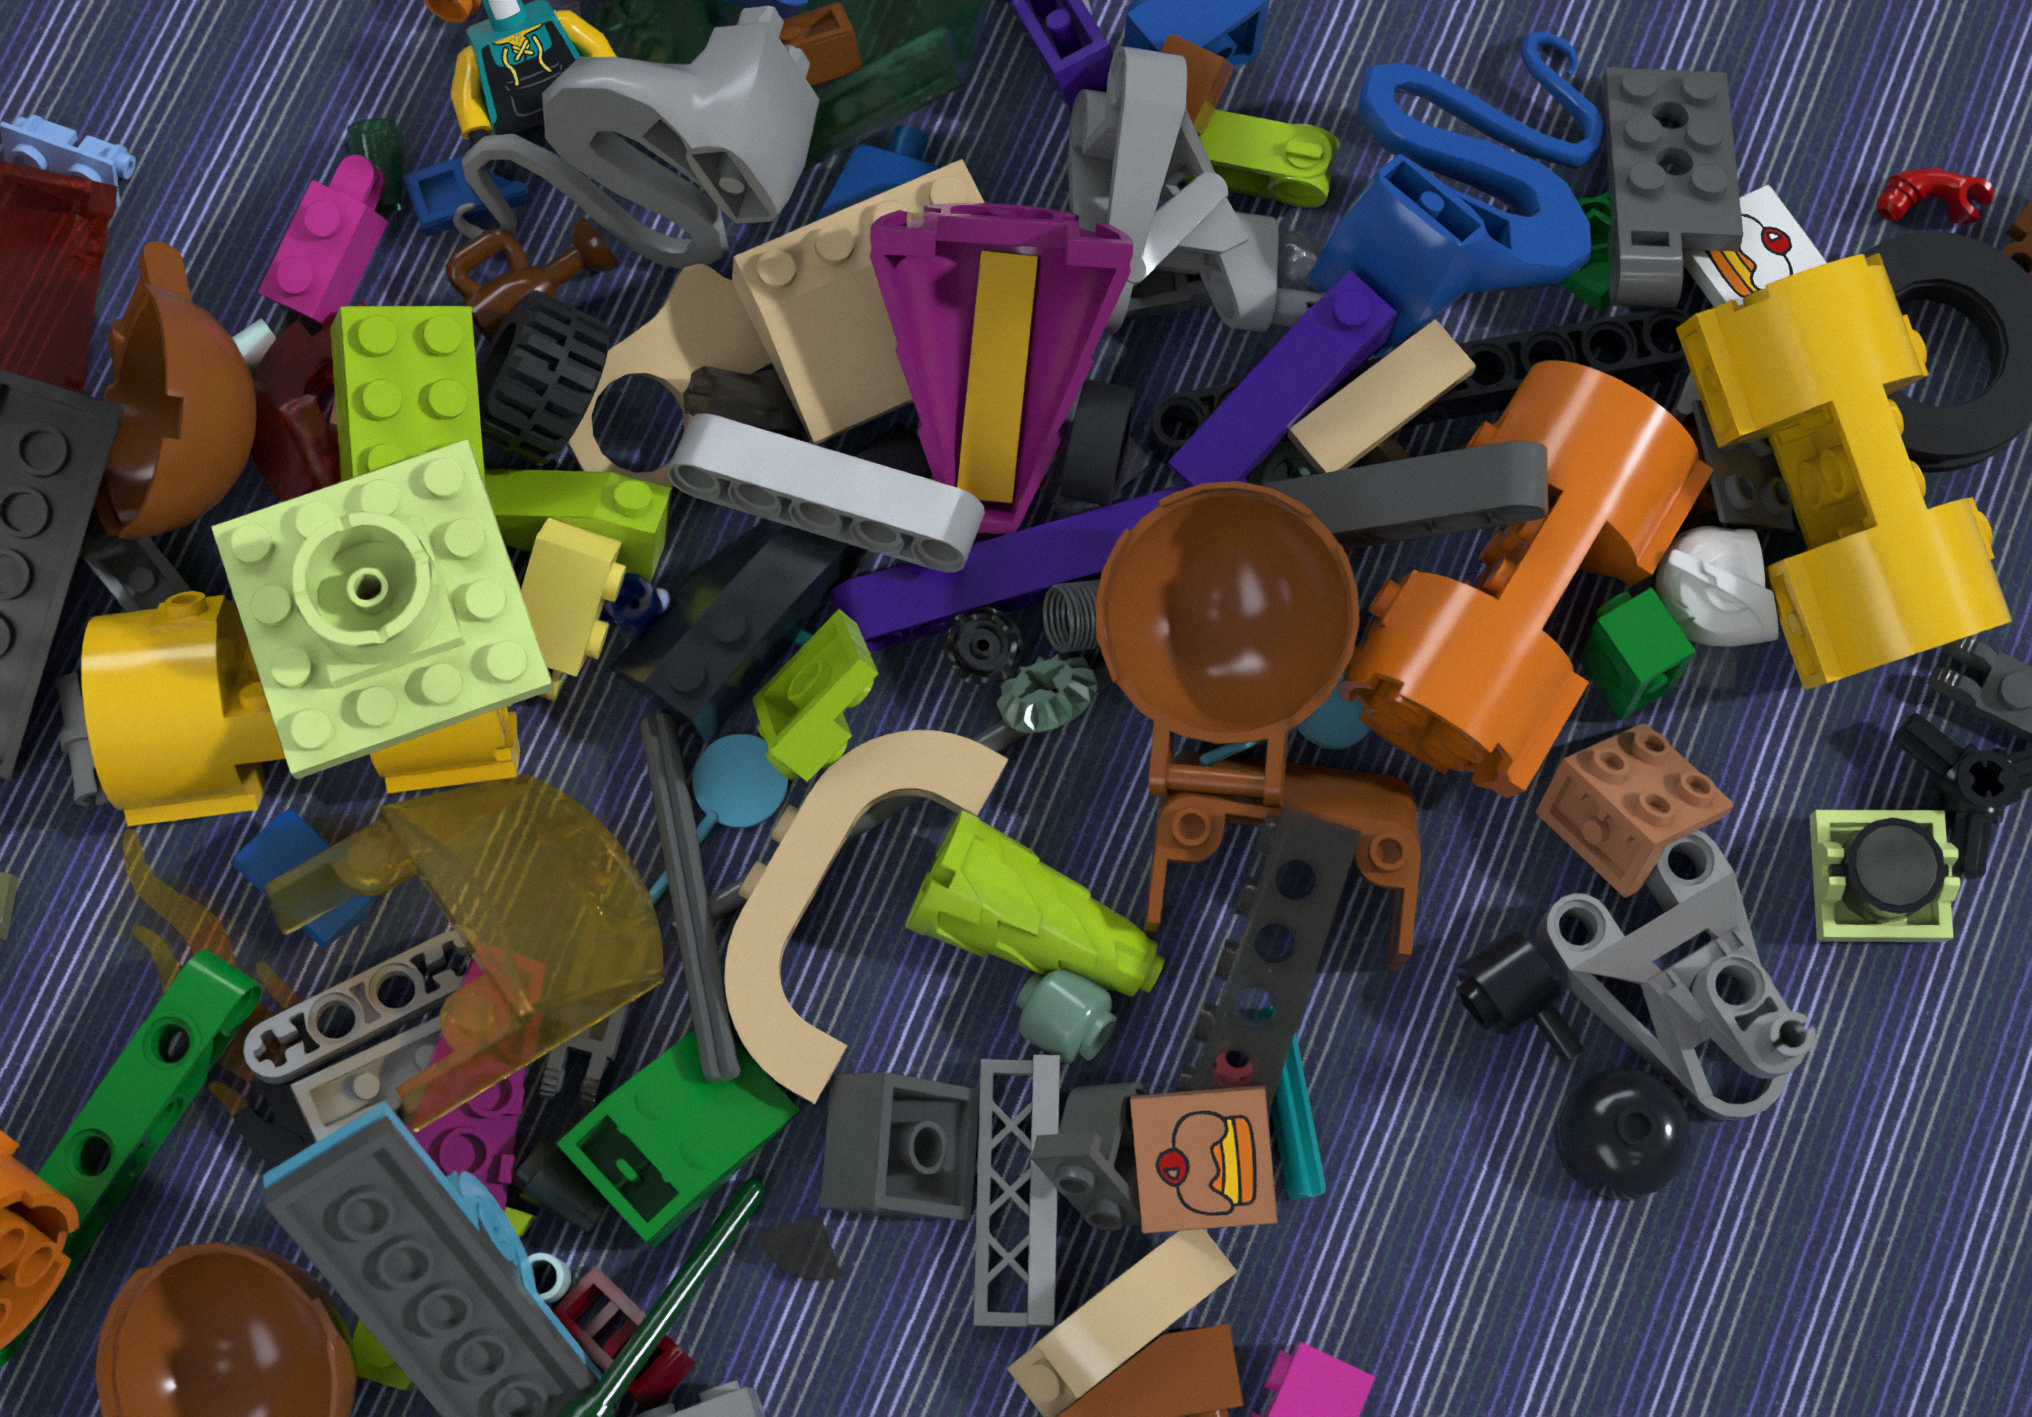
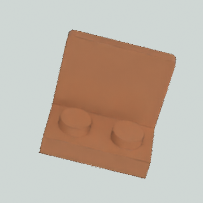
M1640 724L1564 758L1535 813L1626 898L1642 889L1668 844L1728 816L1734 804L1715 786L1709 777L1700 773L1679 754L1663 735L1654 731L1647 724Z

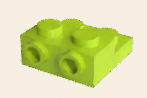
M840 609L752 698L760 722L756 728L766 740L768 747L765 755L769 762L790 780H794L799 775L808 782L821 768H829L843 755L848 740L852 737L843 710L846 707H855L862 702L870 692L874 678L879 674L858 624Z

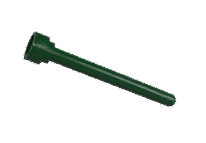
M748 1179L742 1183L590 1394L581 1393L576 1401L568 1400L556 1417H614L611 1412L613 1407L763 1201L765 1187L762 1182L757 1179Z

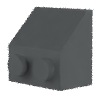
M888 1072L831 1075L820 1208L876 1216L971 1221L980 1090Z

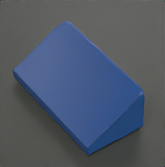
M290 808L273 819L231 861V864L322 948H325L365 921L379 895L376 885Z

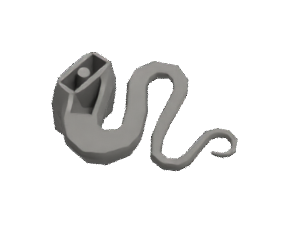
M772 6L744 8L740 13L737 25L714 28L706 48L691 64H663L619 57H578L542 93L545 139L559 155L516 134L484 136L466 152L461 160L464 178L500 223V228L512 233L515 237L517 217L486 170V164L490 160H511L543 177L578 204L600 226L627 248L659 265L678 269L700 263L709 266L730 254L721 210L736 224L770 222L776 218L790 199L806 163L820 100L806 80L810 62L802 49L792 45H783L779 36L784 21L775 7ZM613 131L645 146L703 188L712 200L693 184L639 151ZM584 174L612 192L672 220L689 233L691 239L672 238L640 224ZM474 203L461 205L456 209L452 219L457 230L470 239H474L485 231L467 223L462 216L475 207Z

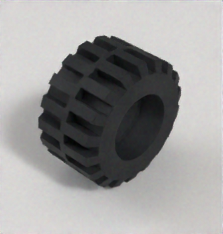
M532 290L519 300L497 330L477 372L482 440L538 466L545 465L555 457L573 436L596 392L608 353V325L539 290Z

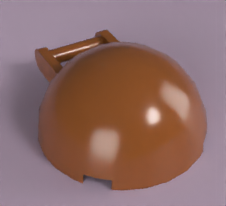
M150 242L144 246L139 258L141 275L124 317L114 321L107 338L115 378L112 384L108 385L105 389L104 401L124 406L125 412L95 507L94 517L106 536H118V539H140L167 533L189 525L213 509L225 497L243 473L256 434L257 406L250 369L232 336L207 310L192 302L182 256L173 246L163 242Z
M1240 481L1202 483L1162 498L1158 501L1160 503L1159 506L1146 514L1131 530L1126 528L1118 538L1102 569L1095 601L1096 638L1113 683H1117L1139 712L1154 721L1149 772L1150 795L1167 797L1169 789L1263 797L1264 805L1281 806L1284 792L1289 730L1300 725L1329 699L1352 658L1359 627L1358 588L1347 554L1342 545L1337 542L1332 533L1313 514V511L1303 503L1273 488ZM1174 733L1215 744L1247 743L1268 739L1265 771L1172 763Z
M232 1241L184 1245L171 1249L172 1253L162 1257L152 1266L138 1269L128 1279L110 1305L98 1340L95 1367L102 1417H349L354 1405L357 1370L353 1341L342 1312L327 1289L309 1272L264 1247Z

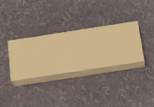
M1435 319L1289 428L1287 437L1319 474L1347 469L1473 374L1476 365Z

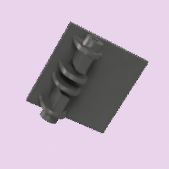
M1695 400L1691 402L1705 462L1714 469L1709 478L1720 522L1734 524L1729 526L1733 530L1752 529L1756 532L1758 539L1765 536L1763 529L1790 533L1796 531L1791 514L1793 502L1787 485L1782 478L1769 438H1761L1743 444L1734 443L1718 448L1702 401Z

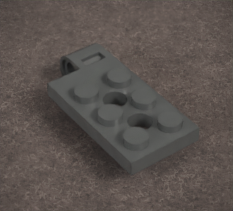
M1606 67L1601 85L1604 124L1606 126L1605 138L1612 218L1607 238L1609 301L1612 306L1676 308L1679 303L1683 282L1682 249L1738 252L1743 238L1727 72ZM1668 118L1676 121L1681 127L1677 129L1664 128L1657 119ZM1660 165H1676L1682 168L1686 174H1667Z

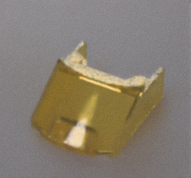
M525 773L519 774L515 778L493 780L380 806L381 819L273 879L264 886L276 924L283 935H288L358 894L362 896H376L418 875L484 973L448 997L440 1011V1027L453 1053L401 1083L395 1089L404 1122L411 1133H416L664 982L663 948L656 912L649 892L627 852L613 834L580 803L554 786Z

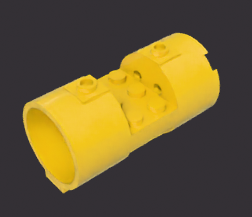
M1880 253L1867 257V261L1864 254H1860L1787 276L1766 284L1765 289L1742 299V305L1738 306L1736 299L1726 301L1712 309L1696 313L1676 328L1718 448L1734 443L1743 444L1761 438H1769L1782 478L1791 496L1793 508L1808 551L1764 568L1768 589L1774 592L1777 615L1804 691L2012 622L1991 563V559L1995 557L1991 549L1992 530L1987 518L1982 512L1977 510L1973 497L1959 499L1927 509L1923 499L1926 494V483L1923 473L1914 461L1909 460L1901 435L1903 434L1904 423L1901 412L1896 403L1891 399H1887L1886 395L1904 389L1929 375L1925 366L1927 352L1922 337L1916 330L1912 329L1907 314L1902 316Z
M189 591L167 598L165 602L159 603L157 609L92 617L85 630L81 661L82 695L87 734L101 786L110 803L116 809L124 810L127 826L258 810L266 784L262 766L263 761L286 759L240 614L231 601L226 600L225 595L205 597V594L202 592ZM379 593L376 594V595H374L370 600H372V599H374L375 597H377V596L379 595ZM512 704L371 753L370 757L374 768L379 776L385 778L387 793L517 777L520 757L517 715L515 711L508 712L507 709Z

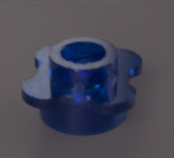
M625 573L615 603L605 600L600 617L604 621L612 620L620 626L621 633L625 639L637 641L647 633V626L653 619L669 609L671 597L665 589H655L651 586L645 577L636 573ZM632 601H639L636 609H629V604Z

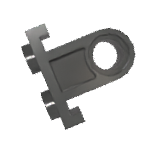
M1140 1082L1075 1087L1070 1092L1066 1101L1058 1134L1037 1135L1031 1156L1033 1162L1051 1180L1055 1188L1084 1217V1220L1097 1229L1116 1231L1121 1229L1122 1226L1142 1225L1130 1104L1131 1096L1150 1094L1147 1088Z

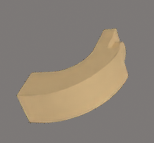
M1205 1229L1178 1231L1044 1336L1034 1347L1010 1365L1007 1370L1043 1417H1056L1237 1273V1270Z

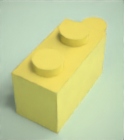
M551 518L547 519L536 536L521 592L548 668L553 669V672L549 674L554 690L537 696L555 702L565 673L577 677L587 657L598 660L609 629V623L599 620L605 600L615 603L624 579L626 566L616 563L622 541Z

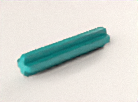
M1287 1005L1265 1007L1255 1012L1254 1022L1287 1193L1293 1200L1318 1197L1325 1193L1326 1183L1292 1010Z

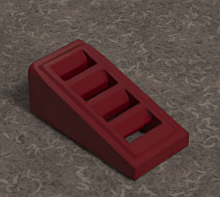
M596 1266L552 1310L579 1346L605 1372L646 1317V1314ZM605 1293L611 1301L582 1329L577 1322ZM625 1313L629 1319L601 1347L597 1343L599 1338ZM666 1334L626 1389V1392L646 1411L652 1410L694 1368L695 1362Z

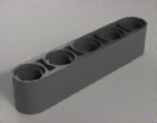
M1508 441L1275 481L1261 486L1273 488L1303 503L1313 511V514L1326 526L1337 542L1342 545L1343 549L1349 550L1541 519L1548 514V454L1546 446L1537 442Z

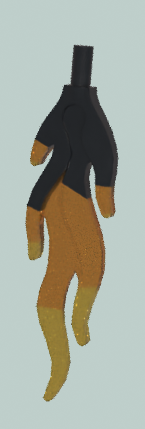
M127 829L123 839L125 869L135 892L178 930L189 944L194 955L203 949H210L239 969L231 941L220 919L200 903L178 893L157 879L146 862L137 831ZM134 925L132 934L149 948L165 994L183 969V966L167 940L142 925ZM263 961L257 963V975L267 990L279 1002L283 1011L303 1002L301 997L278 976L273 968ZM259 1001L218 1063L248 1081L267 1099L273 1110L274 1123H269L263 1119L244 1095L220 1081H212L209 1084L210 1092L225 1105L250 1148L262 1159L277 1167L315 1144L292 1094L290 1085L323 1070V1065L282 1084H269L258 1079L245 1061L243 1053L245 1039L251 1029L275 1016ZM303 1020L294 1025L301 1036L300 1038L283 1045L278 1042L276 1037L265 1041L266 1053L258 1058V1061L270 1059L275 1067L282 1066L287 1062L285 1051L302 1041L307 1048L308 1054L317 1050L318 1047L311 1040L307 1032L305 1021ZM185 1030L181 1031L189 1041L187 1032Z

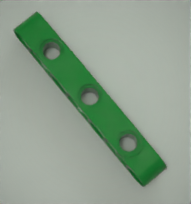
M210 949L199 951L183 967L38 1172V1177L73 1203L78 1213L79 1228L67 1234L62 1253L69 1257L71 1262L61 1282L48 1302L29 1325L0 1350V1368L20 1348L56 1294L63 1288L257 1006L262 995V985ZM185 1030L189 1037V1049L181 1060L173 1063L168 1054L170 1041L178 1032ZM106 1141L111 1150V1160L108 1167L97 1175L91 1165V1156L94 1149L100 1143Z

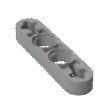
M452 930L441 933L259 1023L251 1029L245 1039L243 1053L247 1065L258 1079L266 1083H286L454 1000L463 976L457 977L451 969L433 976L434 984L438 989L428 994L423 976L414 965L425 961L428 972L431 973L446 964L444 955L446 951L455 948L460 956L469 953L473 955L479 941L475 936L465 931ZM469 958V959L466 961V966H467V967H468V964H469L471 958ZM396 975L405 976L415 985V995L411 1002L397 1009L388 1008L378 1000V990L382 982ZM341 1005L351 1009L355 1014V1023L352 1030L344 1037L337 1039L322 1035L318 1030L320 1015L328 1007ZM303 1020L305 1021L307 1032L311 1040L318 1047L317 1050L308 1054L307 1048L302 1041L285 1051L287 1062L282 1066L275 1067L270 1059L258 1061V1058L266 1053L265 1041L276 1037L280 1044H288L301 1037L294 1025Z

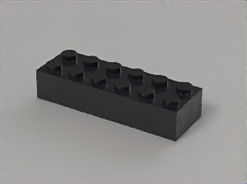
M0 369V778L11 780L16 772L125 410L124 406Z

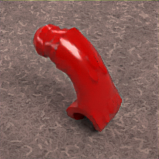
M1942 168L1906 170L1887 178L1885 192L1877 199V211L1883 218L1895 221L1901 219L1908 208L1921 203L1927 197H1935L1948 204L1947 214L1951 222L1959 226H1965L1975 223L1979 218L1977 209L1970 205L1967 199L1973 200L1979 205H1989L1993 200L1994 191L1992 185L1985 178L1943 171Z

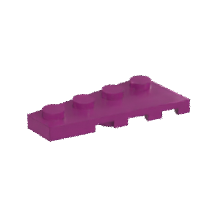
M479 942L475 947L403 1124L445 1177L454 1171L457 1174L464 1171L471 1173L488 1189L505 1213L508 1186L512 1180L515 1159L513 1151L518 1117L522 1111L525 1090L523 1082L527 1055L531 1049L542 967Z

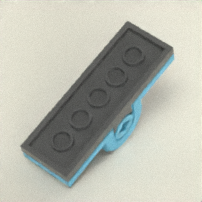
M385 1101L263 1175L265 1207L442 1417H556L568 1400L576 1401L581 1393L589 1395L603 1376L537 1293L533 1270L526 1251L514 1227L492 1194L469 1172L464 1171L457 1174L454 1171L445 1177Z

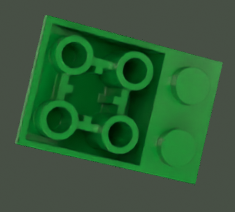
M694 1029L607 1096L556 1143L641 1238L654 1248L801 1112L736 1040L735 1044L740 1066V1074L737 1078L721 1083H709L702 1072Z

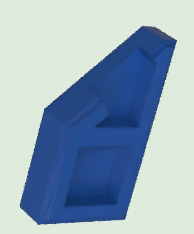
M462 156L403 176L425 237L455 228L456 226L452 219L456 209L466 203H474L475 205L473 209L462 215L467 223L493 215L465 180L461 161L463 159ZM487 171L510 208L532 202L526 184L517 180L512 182Z

